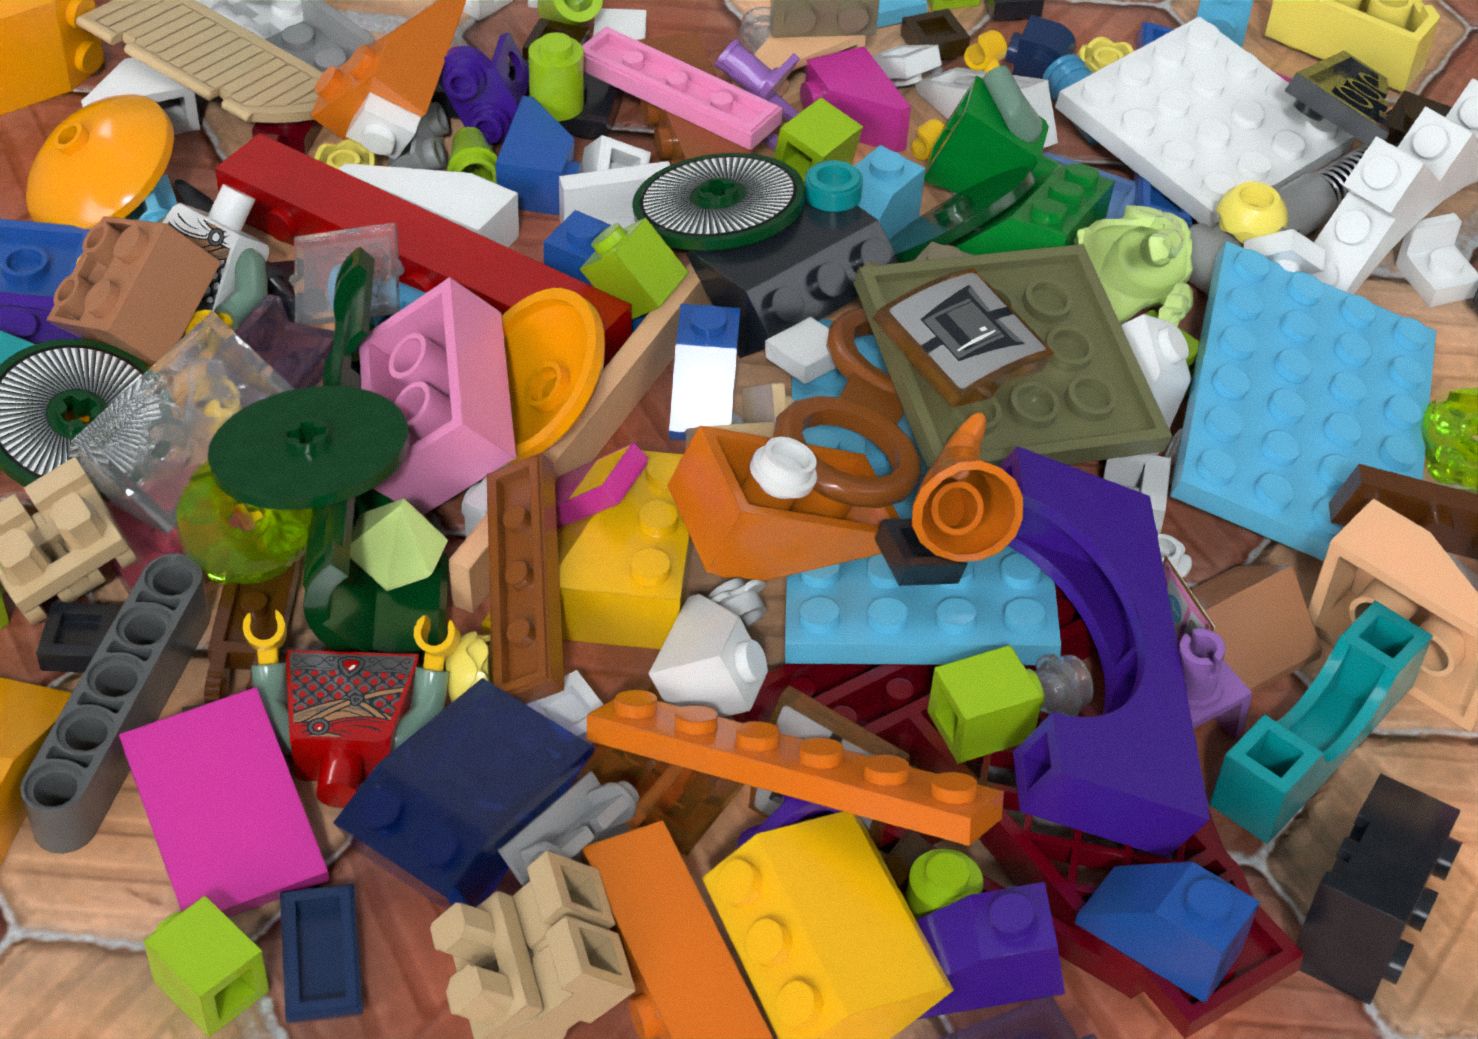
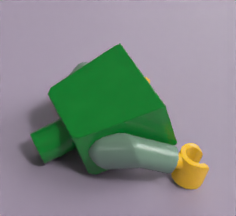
M989 30L979 35L978 42L967 47L964 54L966 64L973 70H984L986 73L984 77H975L945 125L937 119L928 120L917 127L916 132L919 137L913 140L911 144V153L915 158L919 160L928 159L924 181L947 189L952 196L988 178L1014 168L1029 167L1035 179L1058 166L1064 165L1042 154L1049 126L1046 120L1037 114L1026 99L1008 66L1000 65L999 61L1003 60L1007 53V44L1003 35L995 30Z

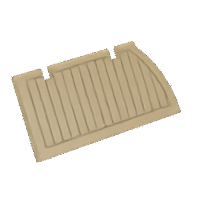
M112 0L80 15L76 19V25L111 45L123 41L127 44L124 48L126 54L208 101L220 96V98L224 99L221 108L247 123H283L314 120L310 117L318 97L314 89L323 72L196 0Z

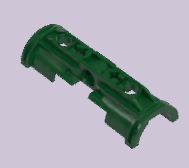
M360 246L345 259L336 277L333 302L335 317L334 341L325 362L323 386H347L361 389L359 342L369 335V331L375 328L370 322L375 259ZM372 488L361 495L336 504L311 508L303 575V587L305 588L303 607L306 621L312 632L333 651L419 654V666L423 665L425 652L417 645L414 639V627L422 616L427 615L431 620L428 644L437 646L442 644L447 638L446 606L449 556L442 552L433 573L429 577L386 591L350 558L352 529L360 514L394 501Z

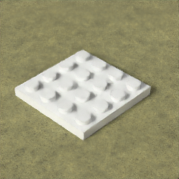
M1200 16L1061 90L1055 105L1057 110L1142 178H1145L1196 221L1207 224L1211 228L1219 224V214L1215 213L1220 198L1232 187L1244 182L1254 181L1267 184L1277 190L1300 175L1314 173L1349 152L1355 141V137L1326 118H1323L1322 121H1316L1297 110L1293 105L1296 98L1285 92L1289 82L1282 79L1258 61L1253 54L1246 52L1222 34L1217 27L1208 23Z

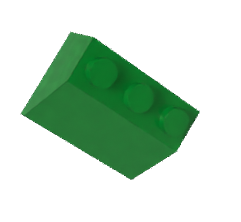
M1060 165L1037 178L1034 185L1020 199L986 223L960 237L952 246L971 255L1075 245L1073 240L1079 229L1088 228L1096 220L1106 219L1115 180L1100 176V172L1097 169L1088 165Z

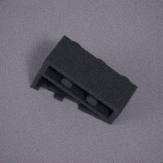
M1380 773L1355 819V825L1349 837L1344 838L1335 856L1337 860L1331 872L1326 871L1319 883L1296 942V946L1305 954L1299 971L1369 1005L1382 979L1396 985L1415 946L1401 938L1407 926L1419 932L1422 931L1439 894L1426 887L1431 875L1443 881L1446 880L1463 843L1450 837L1461 810Z

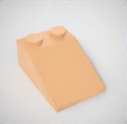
M1373 498L1330 541L1308 607L1317 636L1335 647L1339 637L1375 600L1433 635L1414 686L1408 694L1471 733L1478 725V592L1431 532Z

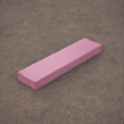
M605 27L582 45L585 73L750 151L782 124V107L609 27Z

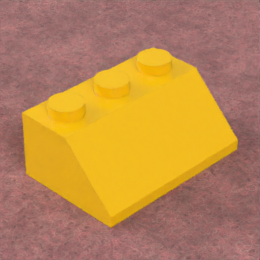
M843 811L755 834L702 877L778 1039H891L954 991L859 815Z

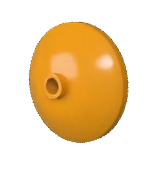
M126 94L96 100L62 121L39 149L29 171L26 204L33 221L74 225L83 229H91L100 223L103 216L125 218L155 188L170 160L174 144V131L168 114L155 101L146 96Z
M551 288L536 292L516 303L502 315L516 458L505 465H511L541 452L543 453L564 438L586 411L599 384L605 356L603 324L596 308L588 300L569 289Z

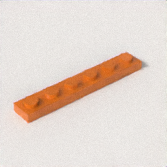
M628 690L620 692L615 696V699L587 714V741L970 846L1002 819L1004 791L977 785L976 779L967 774L957 772L935 774L909 767L908 761L898 756L875 755L870 757L844 750L843 745L836 740L828 738L805 740L782 734L779 728L771 723L759 721L740 723L718 717V713L709 707L695 705L679 707L657 701L655 694L648 691Z

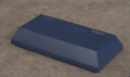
M354 884L280 892L286 1023H307L355 1017L363 1014Z

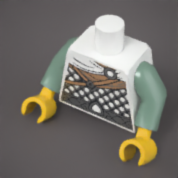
M225 184L222 185L209 213L183 203H178L172 207L168 214L157 221L158 223H167L221 261L219 268L185 329V333L193 347L201 346L204 341L209 351L216 354L223 353L228 349L230 345L228 334L243 337L249 319L265 305L268 299L266 262L269 256V247L266 243L241 230L256 199Z

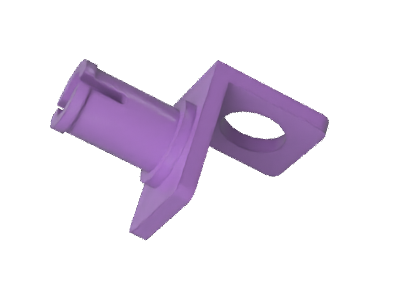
M737 38L734 39L719 56L714 66L722 70L745 91L782 107V117L790 121L799 114L795 108L777 94V91L800 58L793 53L779 69L775 67L771 70L746 49ZM771 132L762 141L775 152L778 136Z
M1207 629L1192 630V639L1187 633L1182 637L1179 652L1184 681L1187 686V697L1193 729L1215 718L1232 739H1236L1244 734L1252 692L1223 660L1226 652L1223 639L1215 632Z

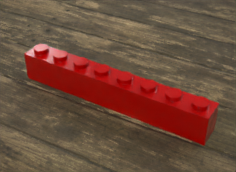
M260 133L215 167L218 193L222 185L225 184L256 199L245 221L246 224L273 236L278 241L288 243L313 256L317 255L327 261L328 264L337 266L336 263L339 265L345 261V259H341L345 255H335V257L341 258H333V260L325 259L330 258L332 255L330 253L334 252L333 254L343 253L336 249L354 251L359 246L366 249L384 245V253L372 251V257L374 255V259H380L381 255L382 261L377 260V264L382 267L377 268L379 272L383 269L387 271L388 261L385 264L383 260H387V258L392 260L388 265V273L390 274L388 278L396 279L427 293L450 277L482 300H486L489 305L501 312V316L516 303L536 292L551 288L569 289L588 300L600 315L605 339L603 369L631 336L632 304ZM371 249L365 250L368 254H371Z

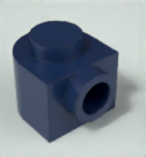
M1031 15L1023 34L1013 33L1007 49L1005 62L1014 65L1012 75L1042 79L1046 69L1055 60L1075 53L1076 40L1066 26L1052 20Z

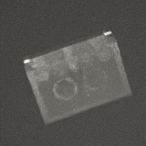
M212 311L71 440L69 460L76 457L94 485L116 506L168 535L218 487L212 478L208 462L209 444L216 431L231 416L248 405L278 393L294 390V388Z

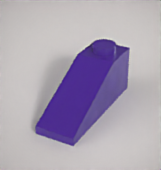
M1045 882L968 895L916 920L954 989L953 992L917 1019L1065 994L1058 945Z

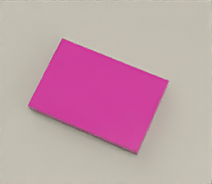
M257 687L119 734L125 756L181 911L186 910L203 896H206L219 910L230 918L280 899V892L307 889L329 881L327 867Z

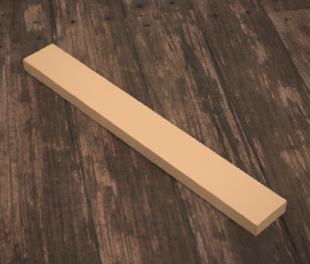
M691 263L686 267L689 273L660 308L651 311L603 369L595 394L580 420L564 438L549 450L543 452L554 463L555 482L562 474L595 459L675 357L680 305H712ZM488 512L448 560L453 606L470 613L475 612L490 592Z

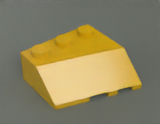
M641 450L649 458L647 460L648 464L619 504L557 528L562 640L661 650L685 604L693 541L667 486L684 454ZM490 612L481 623L482 632L491 633Z

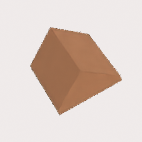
M1292 565L1235 566L1191 589V592L1215 626L1214 632L1225 643L1226 652L1223 660L1250 689L1252 695L1320 658L1322 647Z

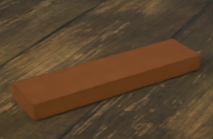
M542 452L486 474L493 702L505 711L564 691L554 463Z

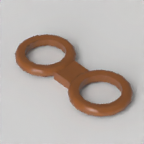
M864 308L843 313L829 326L827 350L835 368L848 380L840 397L814 396L792 402L777 416L773 438L788 437L807 446L802 434L806 428L829 425L857 432L874 442L887 455L893 468L891 474L878 478L856 477L836 470L815 455L817 460L815 467L817 481L813 490L826 498L850 506L882 508L903 502L918 487L922 462L912 440L898 426L904 410L890 374L872 365L858 351L854 342L856 337L874 335Z

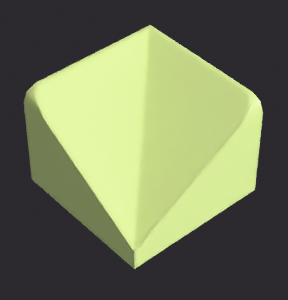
M403 498L359 515L352 529L350 558L380 586L389 591L429 577L433 573L448 540Z

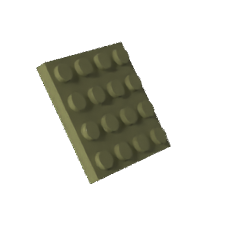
M1084 244L859 267L854 285L927 471L937 460L950 437L975 413H983L986 418V428L982 439L980 457L984 462L998 467L1017 446L1066 465L1164 452L1173 436ZM975 273L1043 344L1045 350L1006 364L978 379L966 388H959L890 313V309L903 300L933 285L957 276Z

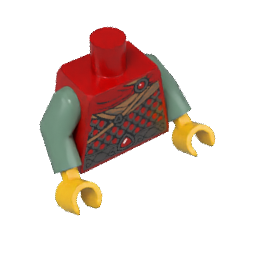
M275 610L278 624L277 632L270 639L260 640L253 636V618L251 612H249L243 620V632L249 645L257 651L258 663L251 665L253 688L257 687L282 754L292 756L295 777L302 781H318L316 797L321 803L335 808H346L354 805L358 801L360 783L387 784L394 780L402 760L412 758L440 729L450 674L449 671L443 669L445 658L451 656L461 643L459 629L451 619L447 627L448 635L446 640L437 646H431L427 642L431 628L430 618L424 615L417 621L414 627V639L417 645L425 652L423 666H419V654L287 650L286 661H279L278 649L283 646L287 639V628L283 616L278 610Z

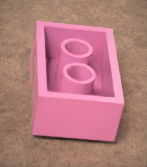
M449 277L369 331V335L359 342L361 389L377 393L396 404L405 415L410 437L408 453L402 464L390 477L373 489L393 501L404 498L422 515H425L486 477V474L496 471L516 458L501 312Z

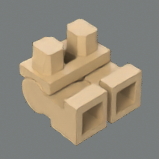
M76 457L71 458L24 487V490L39 511L34 515H30L15 493L0 502V582L32 626L47 618L48 614L42 603L57 594L62 602L72 603L104 583L106 579L99 567L113 558H116L123 570L139 561L100 492Z
M546 850L527 867L530 881L515 895L511 896L496 891L476 908L462 903H455L432 922L430 930L435 950L453 955L457 971L450 978L446 990L451 1014L469 1019L474 1039H563L567 1029L578 1021L591 1024L636 991L619 934L609 930L615 925V921L599 869Z

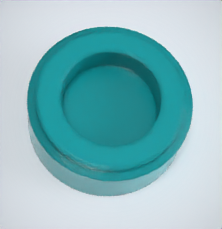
M836 160L820 162L812 166L805 175L806 200L810 205L819 210L828 212L846 211L857 206L862 199L863 175L856 167L849 163Z

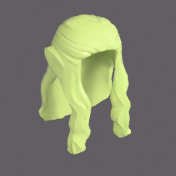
M1126 205L1122 218L1096 220L1088 228L1085 227L1077 231L1076 237L1073 240L1074 244H1084L1121 325L1140 310L1164 305L1159 309L1158 318L1174 323L1177 327L1179 322L1185 318L1186 313L1192 308L1193 292L1191 287L1186 284L1193 271L1191 256L1192 240L1190 237L1191 232L1184 219L1172 213L1162 212L1151 207Z

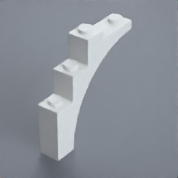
M1471 79L1446 117L1425 106L1397 148L1379 137H1375L1343 184L1348 193L1314 241L1315 244L1326 250L1324 272L1311 274L1321 282L1354 295L1389 251L1421 219L1456 192L1478 182V80Z

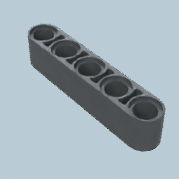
M172 553L154 559L144 568L26 772L20 787L22 799L34 840L42 849L51 853L61 854L77 851L87 845L96 835L130 772L119 734L158 720L209 625L210 611L201 565L194 558L185 554Z

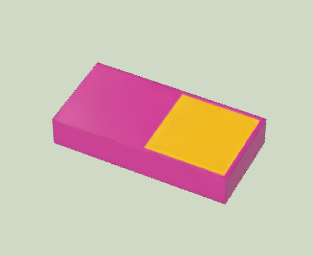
M633 442L562 474L555 482L557 528L619 504L648 464L647 460L649 458Z

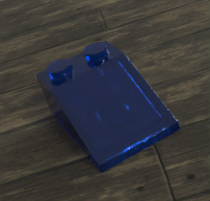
M482 678L380 761L333 823L359 853L443 909L447 910L455 903H462L476 908L490 896L509 870V866L498 849L569 788L591 758L595 749L588 742Z

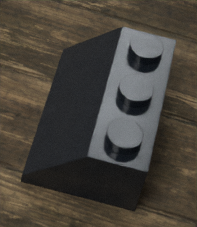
M805 200L804 209L791 225L767 239L731 249L692 250L686 253L712 305L740 308L739 358L765 349V340L809 317L818 321L859 298L854 285L855 276L859 267H863L868 260L879 265L900 263L879 220L859 206L841 212L823 211L810 205L807 200Z

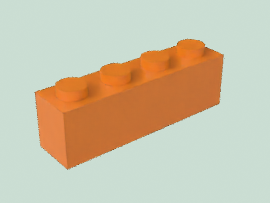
M662 820L586 845L582 849V864L599 869L615 921V925L609 930L619 934L636 989L631 994L632 997L628 999V1007L638 1037L640 1039H773L664 821Z

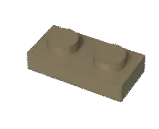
M771 0L769 24L772 38L876 35L879 0Z

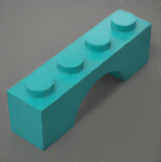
M1375 600L1339 637L1323 668L1292 709L1277 722L1264 714L1225 754L1210 806L1268 844L1411 690L1433 635Z

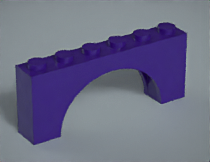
M1017 446L999 466L1016 480L1023 496V519L1016 537L1007 546L1028 558L1044 571L1075 606L1097 647L1105 679L1103 715L1078 717L1053 711L1013 751L1020 812L1167 858L1210 820L1151 498L1149 495Z

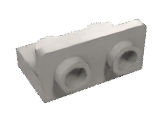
M301 0L304 21L289 26L283 31L265 39L323 73L332 65L339 67L348 61L360 46L364 44L370 46L376 42L369 31L356 25L334 6L327 4L323 0Z

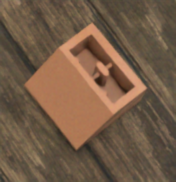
M103 216L100 223L92 227L87 233L82 245L83 254L72 274L66 277L58 286L53 298L55 305L46 321L84 340L102 342L117 347L135 356L146 365L165 368L221 261L167 223Z

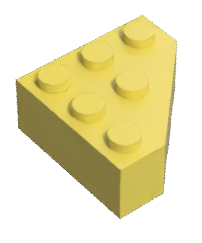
M1273 0L1265 36L1282 42L1290 49L1301 50L1323 60L1346 51L1386 77L1388 88H1394L1403 92L1425 68L1440 16L1433 5H1424L1422 0Z

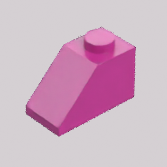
M865 46L807 59L805 82L800 86V97L804 109L822 97L863 126L859 139L860 143L875 147L882 145L894 152L906 150L911 106Z

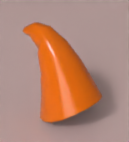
M975 413L970 416L950 437L937 460L926 473L913 504L912 527L920 543L936 556L955 562L980 561L1000 553L1016 537L1023 519V496L1016 480L1002 468L986 463L980 457L982 439L986 428V418L983 413Z

